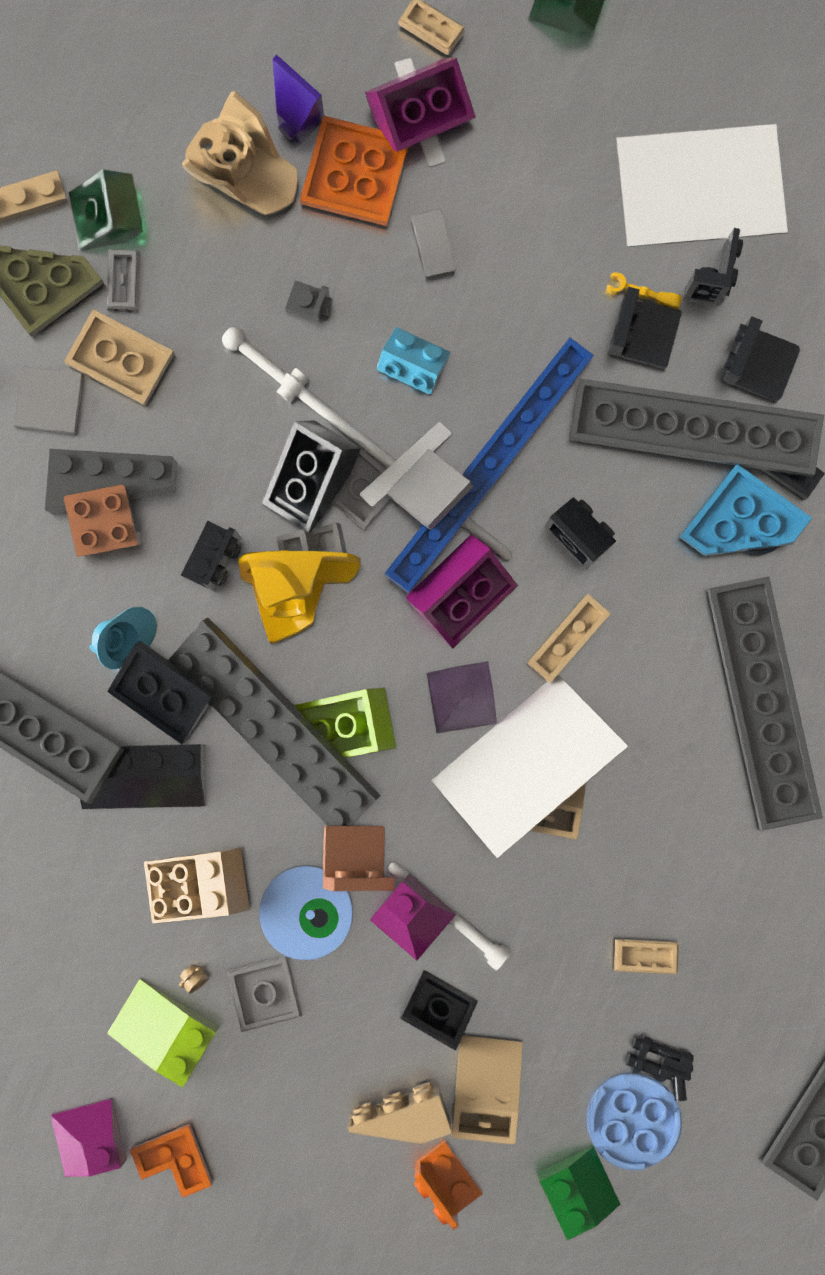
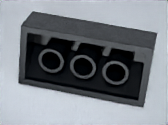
M205 745L120 746L124 751L91 804L80 799L82 809L206 806Z

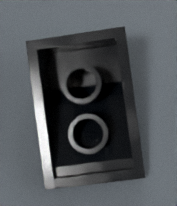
M315 420L294 421L262 504L305 531L312 532L349 478L361 448Z

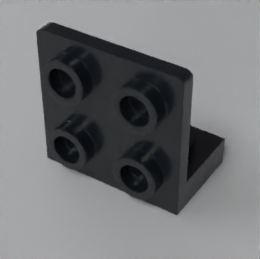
M733 228L723 245L719 271L711 267L695 269L685 287L683 299L719 305L724 296H729L731 287H735L738 277V269L734 268L736 257H740L743 247V239H739L740 228Z
M628 286L623 296L608 354L666 369L682 312L678 309L637 299L640 289Z
M207 521L181 576L213 592L216 591L218 586L222 588L230 573L226 569L231 559L236 560L242 550L241 536L231 527L226 530Z

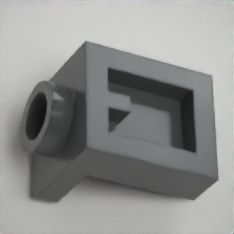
M295 280L285 310L286 312L320 323L322 316L329 314L333 298H330L328 287L322 286L319 289Z

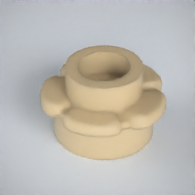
M196 965L188 967L180 975L183 981L180 982L179 986L180 988L184 987L189 994L197 991L209 979L205 973V967H196Z

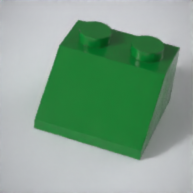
M593 1145L537 1172L541 1186L567 1241L595 1228L621 1205Z

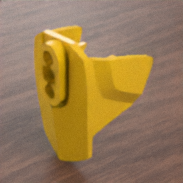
M323 551L248 552L238 558L241 579L253 586L261 620L270 644H276L313 625L324 585L329 583H349L357 574L361 564V558L356 555Z

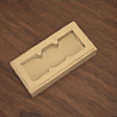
M412 0L399 19L401 27L448 56L465 32L464 26L422 0Z
M615 939L614 970L678 974L679 942Z

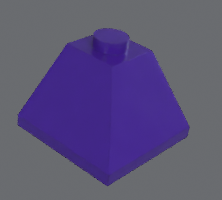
M276 54L272 60L276 114L279 123L278 129L287 139L291 140L294 138L301 144L321 123L324 115L322 95Z

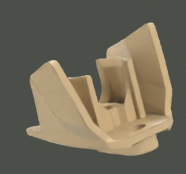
M232 91L223 106L219 118L204 123L186 148V160L182 163V167L197 180L214 186L230 197L266 216L277 213L291 205L294 201L298 182L297 168L278 154L261 114L238 93ZM205 144L212 145V148L210 150H206L203 148V146ZM226 158H227V160H229V161H230V160H234V161H233V162H226L225 160H226Z

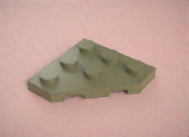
M0 245V297L31 337L104 284L84 256H65L55 254L54 252L29 249V251Z

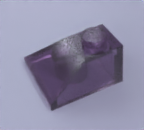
M488 661L426 673L436 734L497 724L494 692Z

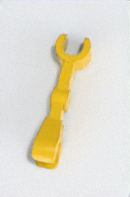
M619 272L611 274V279L618 280L621 283V286L618 288L607 285V291L611 295H619L623 291L626 292L629 286L640 289L638 297L641 299H650L656 301L655 303L679 310L682 302L681 295L670 292H654L648 287H639L626 283L625 276Z

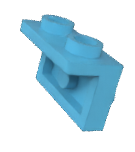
M396 327L382 350L377 370L418 390L431 394L451 352Z

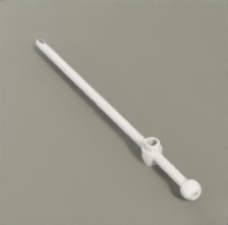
M231 327L225 332L222 338L223 345L231 351L239 350L282 384L277 393L291 403L296 396L385 467H390L396 461L395 458L306 389L304 385L309 381V378L295 368L290 375L248 343L242 329ZM468 517L461 526L463 529L476 537L503 560L511 559L512 552Z

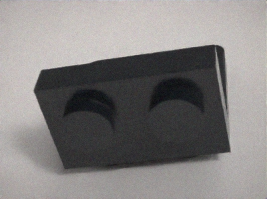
M751 316L745 325L740 323L734 341L738 343L734 352L729 351L725 359L723 369H726L723 381L772 401H778L783 396L799 355L800 347L797 344L759 330L763 320Z

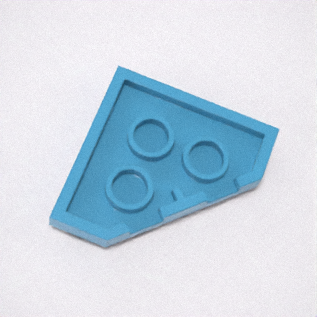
M736 464L680 538L704 556L791 545L809 524L812 517L743 467Z

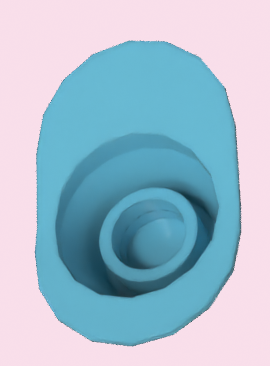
M143 607L127 609L114 619L105 620L98 624L94 629L92 643L89 647L92 652L97 654L99 661L104 667L111 670L120 669L135 643L141 641L147 646L152 643L157 627L155 617L150 610Z

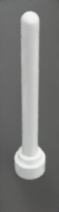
M392 862L388 866L389 872L400 882L409 874L397 862ZM458 913L451 920V925L485 952L484 957L488 959L487 963L496 971L512 953L503 943L499 945L497 942H494L493 944Z

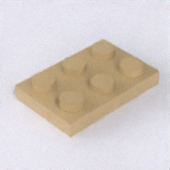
M93 309L64 362L66 365L146 406L175 353L173 350Z

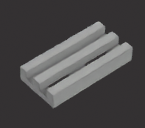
M108 249L106 309L108 311L116 309L138 312L139 250ZM116 256L121 257L119 302H114ZM128 257H132L130 302H126Z

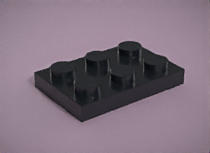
M141 641L134 644L107 691L181 745L187 741L215 695L210 689Z

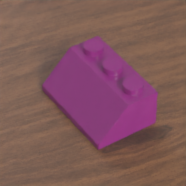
M457 58L441 59L365 92L374 121L395 152L476 118Z
M470 534L405 599L453 649L518 584L491 549Z

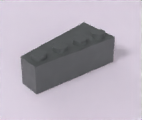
M49 449L45 510L52 515L67 512L64 502L65 496L121 484L126 486L129 500L176 493L178 463L173 456Z

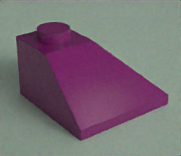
M409 873L370 921L417 961L456 916V913Z
M112 1098L51 1114L65 1177H90L120 1169L126 1162L127 1156Z

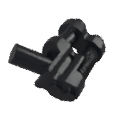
M645 1035L642 1038L635 1036L632 1048L636 1049L637 1053L636 1055L629 1053L626 1065L631 1067V1071L638 1074L643 1071L654 1075L655 1079L660 1082H664L667 1079L672 1080L674 1100L686 1101L685 1080H691V1072H693L692 1062L694 1061L693 1054L685 1050L680 1051L665 1046V1044L662 1045V1043L660 1044L656 1041L654 1042ZM651 1052L662 1056L660 1064L645 1059L647 1053Z

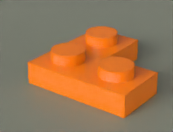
M191 1124L130 1149L141 1180L171 1168L182 1198L208 1188L213 1184Z

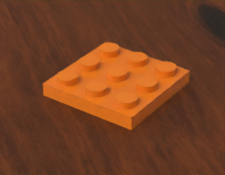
M323 115L300 197V204L388 226L409 147L395 152L381 130Z

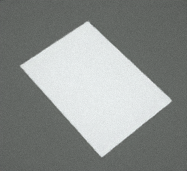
M776 124L617 138L627 246L728 238L733 228H740L739 237L788 233Z
M557 675L551 683L546 682L431 781L498 858L628 746Z

